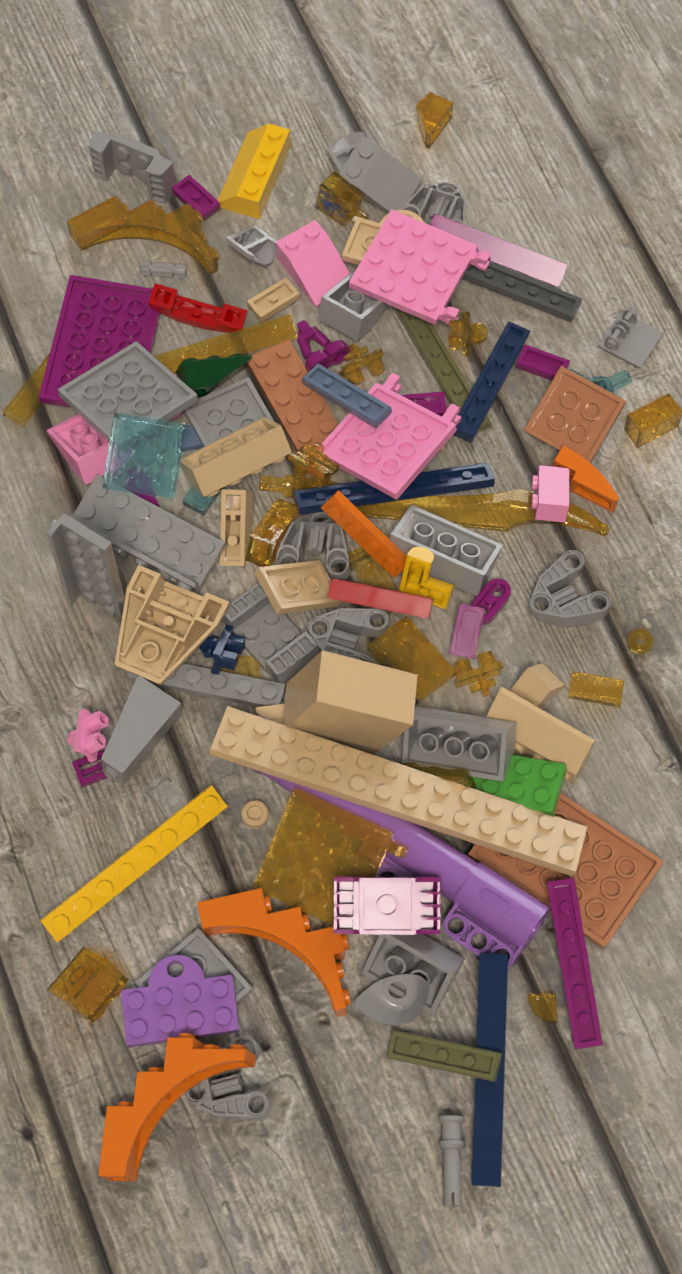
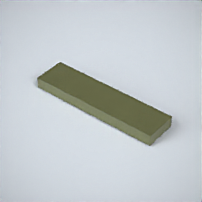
M392 1030L386 1058L496 1082L502 1054Z

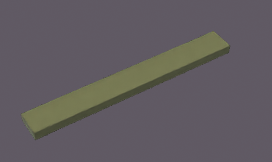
M392 306L442 392H444L450 405L454 404L460 407L461 410L472 389L434 326L430 322ZM486 416L478 432L491 427L492 422L488 416Z

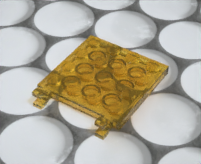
M294 788L253 888H262L264 894L294 908L300 907L301 911L334 926V877H376L387 851L399 858H405L410 847L392 840L394 831L300 788Z

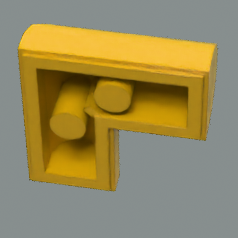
M424 547L412 548L406 557L399 591L433 598L434 606L446 610L453 596L455 585L430 576L434 555L429 549Z

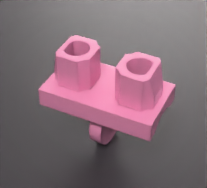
M85 708L79 710L76 730L68 733L67 742L73 746L75 752L84 754L89 762L96 761L98 751L105 748L106 739L101 734V729L108 727V716L101 711L92 714Z

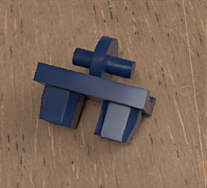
M226 624L220 639L217 636H209L200 645V650L204 653V656L206 658L212 657L215 661L211 669L212 674L219 675L221 668L234 671L237 666L238 656L243 653L246 638L233 634L234 626Z

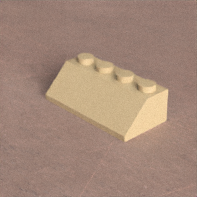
M263 417L179 459L178 462L196 492L203 497H211L219 493L221 488L227 485L238 484L242 481L243 477L263 471L264 466L283 461L286 455L292 453L282 426Z
M503 687L500 688L486 717L517 722L513 753L519 756L522 754L528 758L566 764L567 772L564 782L568 781L574 784L590 758L595 740Z

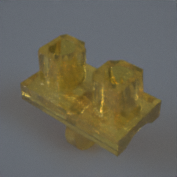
M470 311L463 312L462 319L449 320V350L462 349L463 356H470L471 343H483L488 336V330L485 325L474 323L469 326Z
M353 343L349 345L350 353L344 355V359L346 362L354 361L343 366L342 370L338 372L340 377H346L347 381L357 386L365 381L361 370L366 367L372 378L384 373L385 367L381 359L384 353L380 348L366 356H362L368 353V348L366 346L358 348Z
M318 442L312 446L306 444L296 453L291 452L288 455V461L294 464L293 473L303 477L309 473L313 474L312 484L318 487L328 484L331 475L338 472L339 465L327 459V455L323 454L324 446Z
M487 651L477 656L481 667L472 670L468 658L456 661L454 664L456 688L477 682V684L469 686L471 693L480 691L483 697L489 696V687L496 686L494 678L485 679L501 674V670L504 669L502 662L496 661L492 651Z

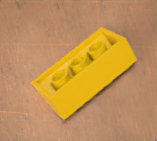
M266 124L247 132L219 195L220 208L258 219L261 218L291 148L290 129Z

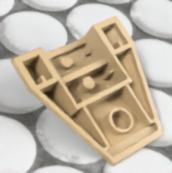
M138 565L126 590L114 665L137 676L140 675L146 680L162 685L218 628L230 602L207 592L204 597L165 581L160 573Z

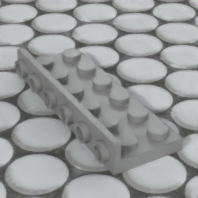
M96 475L73 516L68 514L69 517L110 541L114 547L113 551L118 555L126 558L128 554L135 558V564L145 568L150 566L156 569V572L160 573L166 581L172 578L178 581L177 586L189 591L193 589L198 593L201 591L227 545L222 540L99 475Z
M63 513L58 520L55 519L51 522L47 530V536L67 602L72 605L81 595L88 603L93 604L95 602L101 606V609L111 617L115 615L122 619L125 597L112 543Z

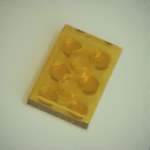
M407 616L367 645V651L380 665L418 675L415 705L456 676L455 669Z

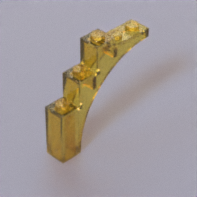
M114 196L67 220L69 234L81 251L114 240H152L176 247L196 259L210 275L219 271V255L214 247L210 248L207 244V239L202 232L201 223L203 218L197 209L193 210L189 203L166 214L161 206L158 207L152 199L129 210L125 202L121 203L117 196Z

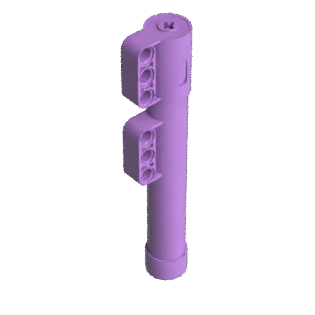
M251 769L257 774L262 773L363 841L364 844L353 859V869L360 877H384L387 874H393L395 877H440V894L453 902V907L443 922V929L451 939L479 958L480 953L497 954L499 951L505 950L510 954L508 970H510L535 937L550 912V907L484 863H477L423 826ZM364 859H371L373 861V867L368 872L360 870V863ZM456 919L462 920L464 923L463 930L458 934L451 933L449 929L450 923ZM483 935L486 937L487 944L483 949L473 948L472 941L475 936Z

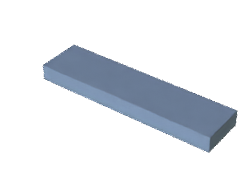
M319 363L302 378L303 385L374 428H377L392 413L389 405Z

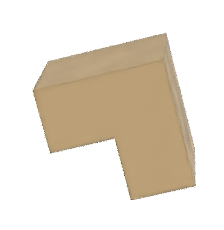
M543 663L528 667L510 689V692L541 709L549 699L558 695L565 684Z

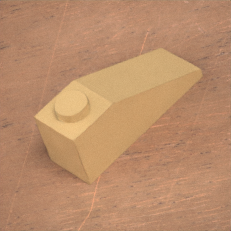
M221 489L220 540L227 545L220 556V566H246L253 520L254 491Z

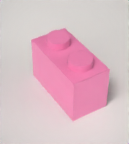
M539 465L538 473L532 476L531 490H535V494H532L531 509H535V520L565 523L569 508V468Z

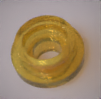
M636 629L629 634L627 643L633 652L645 654L652 649L654 639L648 630ZM636 640H642L645 644L639 645L636 643Z

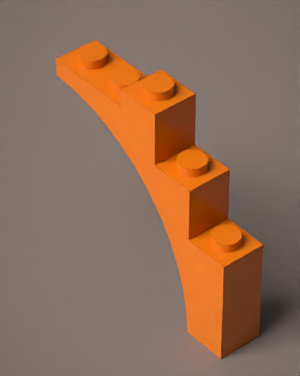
M262 888L197 902L205 936L231 933L244 934L271 941L287 949L301 959L317 976L328 994L335 1016L347 1015L346 1006L351 1005L348 989H342L340 979L344 978L341 962L336 963V961L345 959L344 950L349 949L346 934H334V926L306 933V931H310L307 914L302 915L300 907L269 913L272 912L269 896H263Z
M180 1033L177 1038H167L164 1069L150 1067L148 1072H137L134 1102L121 1101L118 1102V1106H107L98 1176L108 1181L137 1182L139 1166L145 1147L156 1125L166 1111L188 1090L214 1075L240 1068L255 1067L256 1055L248 1051L247 1047L243 1045H230L229 1049H220L217 1045H205L195 1039V1035Z

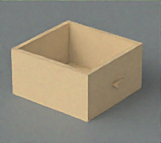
M322 650L287 682L282 724L363 752L376 754L413 725L418 675Z

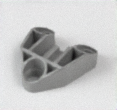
M442 182L421 186L402 208V210L416 213L424 221L431 205L434 204L429 218L433 219L434 214L444 217L446 210L449 209L447 218L465 225L466 199L457 186L452 183Z
M326 512L306 514L293 521L280 543L276 555L277 565H281L287 560H293L296 563L302 562L308 536L310 538L307 552L313 553L314 556L322 554L324 539L327 537L326 565L328 574L332 579H347L351 573V567L343 529ZM318 518L327 519L322 522H315ZM337 563L346 565L345 570L339 573L334 572L332 568Z
M576 550L566 551L539 577L529 604V611L533 617L564 629L594 623L603 619L608 614L611 599L607 593L595 591L578 598L574 587H571V585L566 587L583 570L584 557L580 552ZM575 558L579 561L580 565L576 568H570L566 565L565 561ZM602 599L606 607L596 609L592 606V601ZM534 603H542L547 606V609L543 611L537 610L534 607Z
M339 608L311 619L308 624V633L318 644L320 652L323 650L372 663L369 656L354 651L357 647L358 639L361 636L379 637L383 635L388 629L389 617L381 609ZM381 618L384 620L385 623L381 627H373L370 624L375 619ZM315 625H322L327 628V631L322 635H317L312 629Z
M247 1035L240 1036L221 1048L229 1049L230 1045H244L246 1042H251L253 1044L252 1053L256 1055V1061L261 1053V1047L257 1040ZM243 1068L226 1071L200 1082L199 1084H202L205 1088V1093L199 1100L193 1099L191 1095L193 1088L184 1094L190 1103L221 1119L261 1121L268 1118L272 1110L270 1098L259 1091L219 1099L220 1096L242 1091L243 1082L240 1074L217 1080L215 1078L241 1071ZM257 1097H261L264 1100V1109L259 1113H253V1102Z

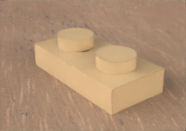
M285 277L249 299L247 307L262 323L299 300L300 293Z

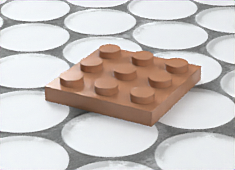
M561 366L524 431L559 451L564 445L592 463L627 402Z

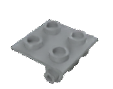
M630 307L625 311H621L598 347L641 368L664 332L637 319L638 311Z

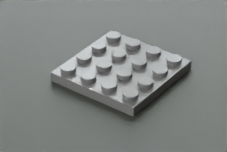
M137 341L58 389L59 397L118 451H121L198 402L197 394Z

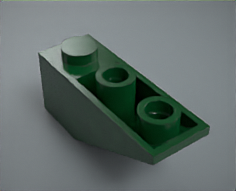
M238 353L223 358L219 356H210L202 360L188 358L180 363L176 370V375L198 397H203L244 370L251 361L252 356H243Z

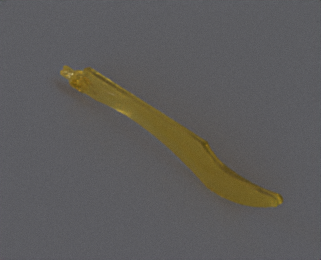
M286 474L285 478L261 476L259 490L283 493L284 497L293 498V491L337 485L340 483ZM524 489L479 495L426 496L357 507L366 517L401 520L412 504L462 527L505 532L510 531L514 527L531 523L569 526L601 536H606L609 532L607 524L602 523L595 516L570 502L565 523L535 520V509H531V498L535 491Z

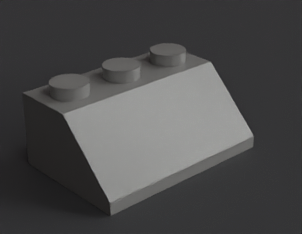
M423 934L379 935L361 974L375 982L399 974L420 975L429 983L430 988L423 1010L434 1015L453 984L465 958ZM394 982L389 986V990L400 997L406 994V988L402 983Z

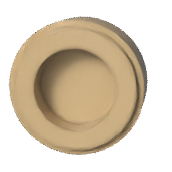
M250 801L242 809V820L249 828H261L269 819L268 808L261 801Z

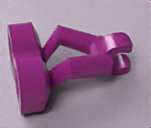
M305 320L297 323V328L299 329L297 331V342L304 359L307 360L305 368L308 372L317 363L328 369L331 365H339L347 359L350 354V348L343 340L331 342L317 327L313 326L310 328ZM315 340L324 347V350L311 352L309 342Z

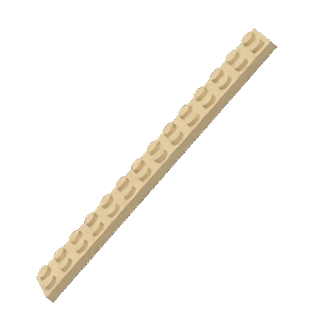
M229 706L226 708L210 748V755L572 877L576 873L587 826L526 808L524 805Z

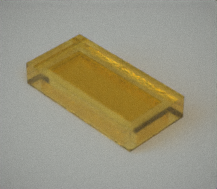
M573 671L568 699L620 708L624 680Z

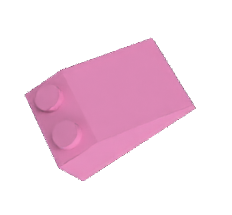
M316 220L276 242L277 260L315 308L320 306L323 295L350 274L331 239Z
M79 414L47 430L48 435L66 462L85 485L92 483L96 475L103 477L129 463L124 449L121 451L115 449Z

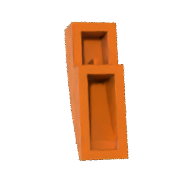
M563 445L554 460L553 467L569 468V481L571 482L569 491L614 513L619 497L613 487L589 461Z

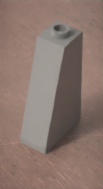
M140 675L134 682L101 758L105 776L112 781L117 779L122 784H125L182 715V707L179 701Z

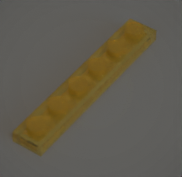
M291 314L161 353L154 357L172 373L176 374L180 363L188 358L202 360L210 356L223 358L238 353L245 354L284 342L288 339L297 338Z

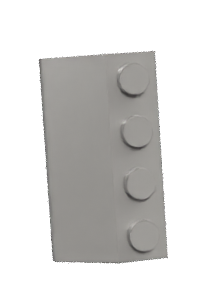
M412 504L390 535V540L406 556L414 547L429 549L434 555L430 576L454 584L455 587L475 596H478L487 583L503 547V544Z
M416 706L414 709L413 725L404 732L402 765L503 782L505 781L515 749L517 722Z

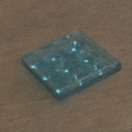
M114 412L102 488L174 499L186 424Z

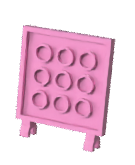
M391 209L350 279L349 288L434 325L437 324L438 320H441L455 327L459 319L457 317L459 309L454 307L446 308L469 265L472 264L480 270L486 271L490 263L488 260L491 254L485 251L477 252L478 245Z
M392 372L383 385L375 383L367 392L389 405L392 413L377 428L349 413L316 449L318 457L397 500L457 431L456 425L462 419L461 416L457 415L460 412V407L451 404L441 417L399 395L398 393L402 390V385L398 384L401 379L400 376Z

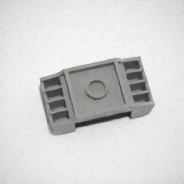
M94 130L88 145L94 175L107 182L114 170L118 169L124 174H131L147 182L150 200L163 204L167 203L174 195L172 187L176 185L173 162L161 156L158 149L118 133L106 134Z
M260 582L231 602L222 619L225 625L234 626L233 634L246 638L244 649L265 673L269 674L278 683H284L292 678L320 653L318 644L307 631L301 634L284 614H276Z

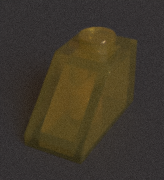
M429 91L424 99L421 98L416 106V111L418 112L417 123L424 145L428 149L434 144L453 115V102Z

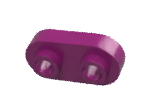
M497 578L489 581L471 604V606L485 608L487 614L484 615L482 625L492 622L510 599L511 587L503 579ZM499 592L502 596L496 597L493 593Z

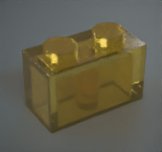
M670 393L629 413L624 430L638 448L679 427L682 410Z

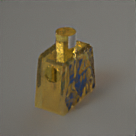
M336 170L320 185L315 208L342 227H346L351 221L355 222L357 217L369 218V215L360 209L363 200L362 195Z

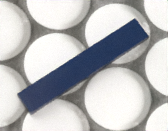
M508 321L458 414L462 420L456 425L457 431L453 435L468 442H473L526 343L530 330Z

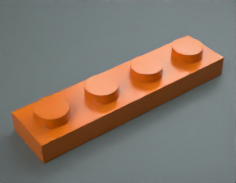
M339 490L321 506V509L393 578L404 570L407 556Z

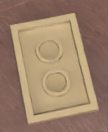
M320 560L259 567L255 572L277 615L338 607L342 602L328 598L331 579Z

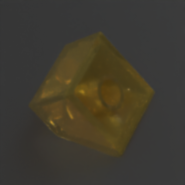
M83 947L47 990L78 1016L93 1024L96 1019H99L104 1014L106 1007L111 1001L121 994V990H123L129 980L108 959Z

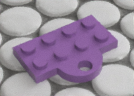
M182 955L166 957L159 961L152 969L149 976V986L121 990L127 1048L167 1043V1038H177L180 1033L193 1034L195 1038L240 1032L233 975L204 978L201 967L189 957ZM172 964H180L183 966V972L178 977H172L168 974V968Z

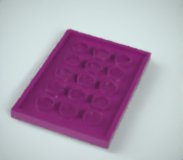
M70 275L39 394V402L70 407L59 397V388L136 341L151 353L160 317L158 311L148 306L153 289Z

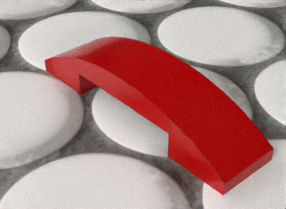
M154 284L148 306L159 313L201 329L241 333L247 310L225 303L223 308L179 296L177 295V289Z

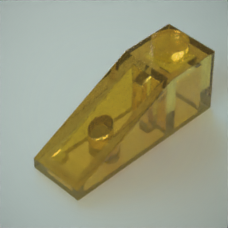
M279 498L275 501L250 535L246 561L254 563L259 567L271 566L273 564L282 539L291 523L298 516L295 504Z

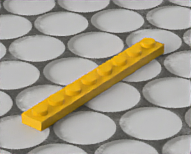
M209 785L39 921L55 942L58 943L228 806L214 787Z

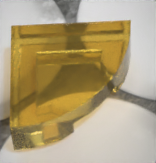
M528 994V1003L534 1014L546 1022L557 1024L556 994Z

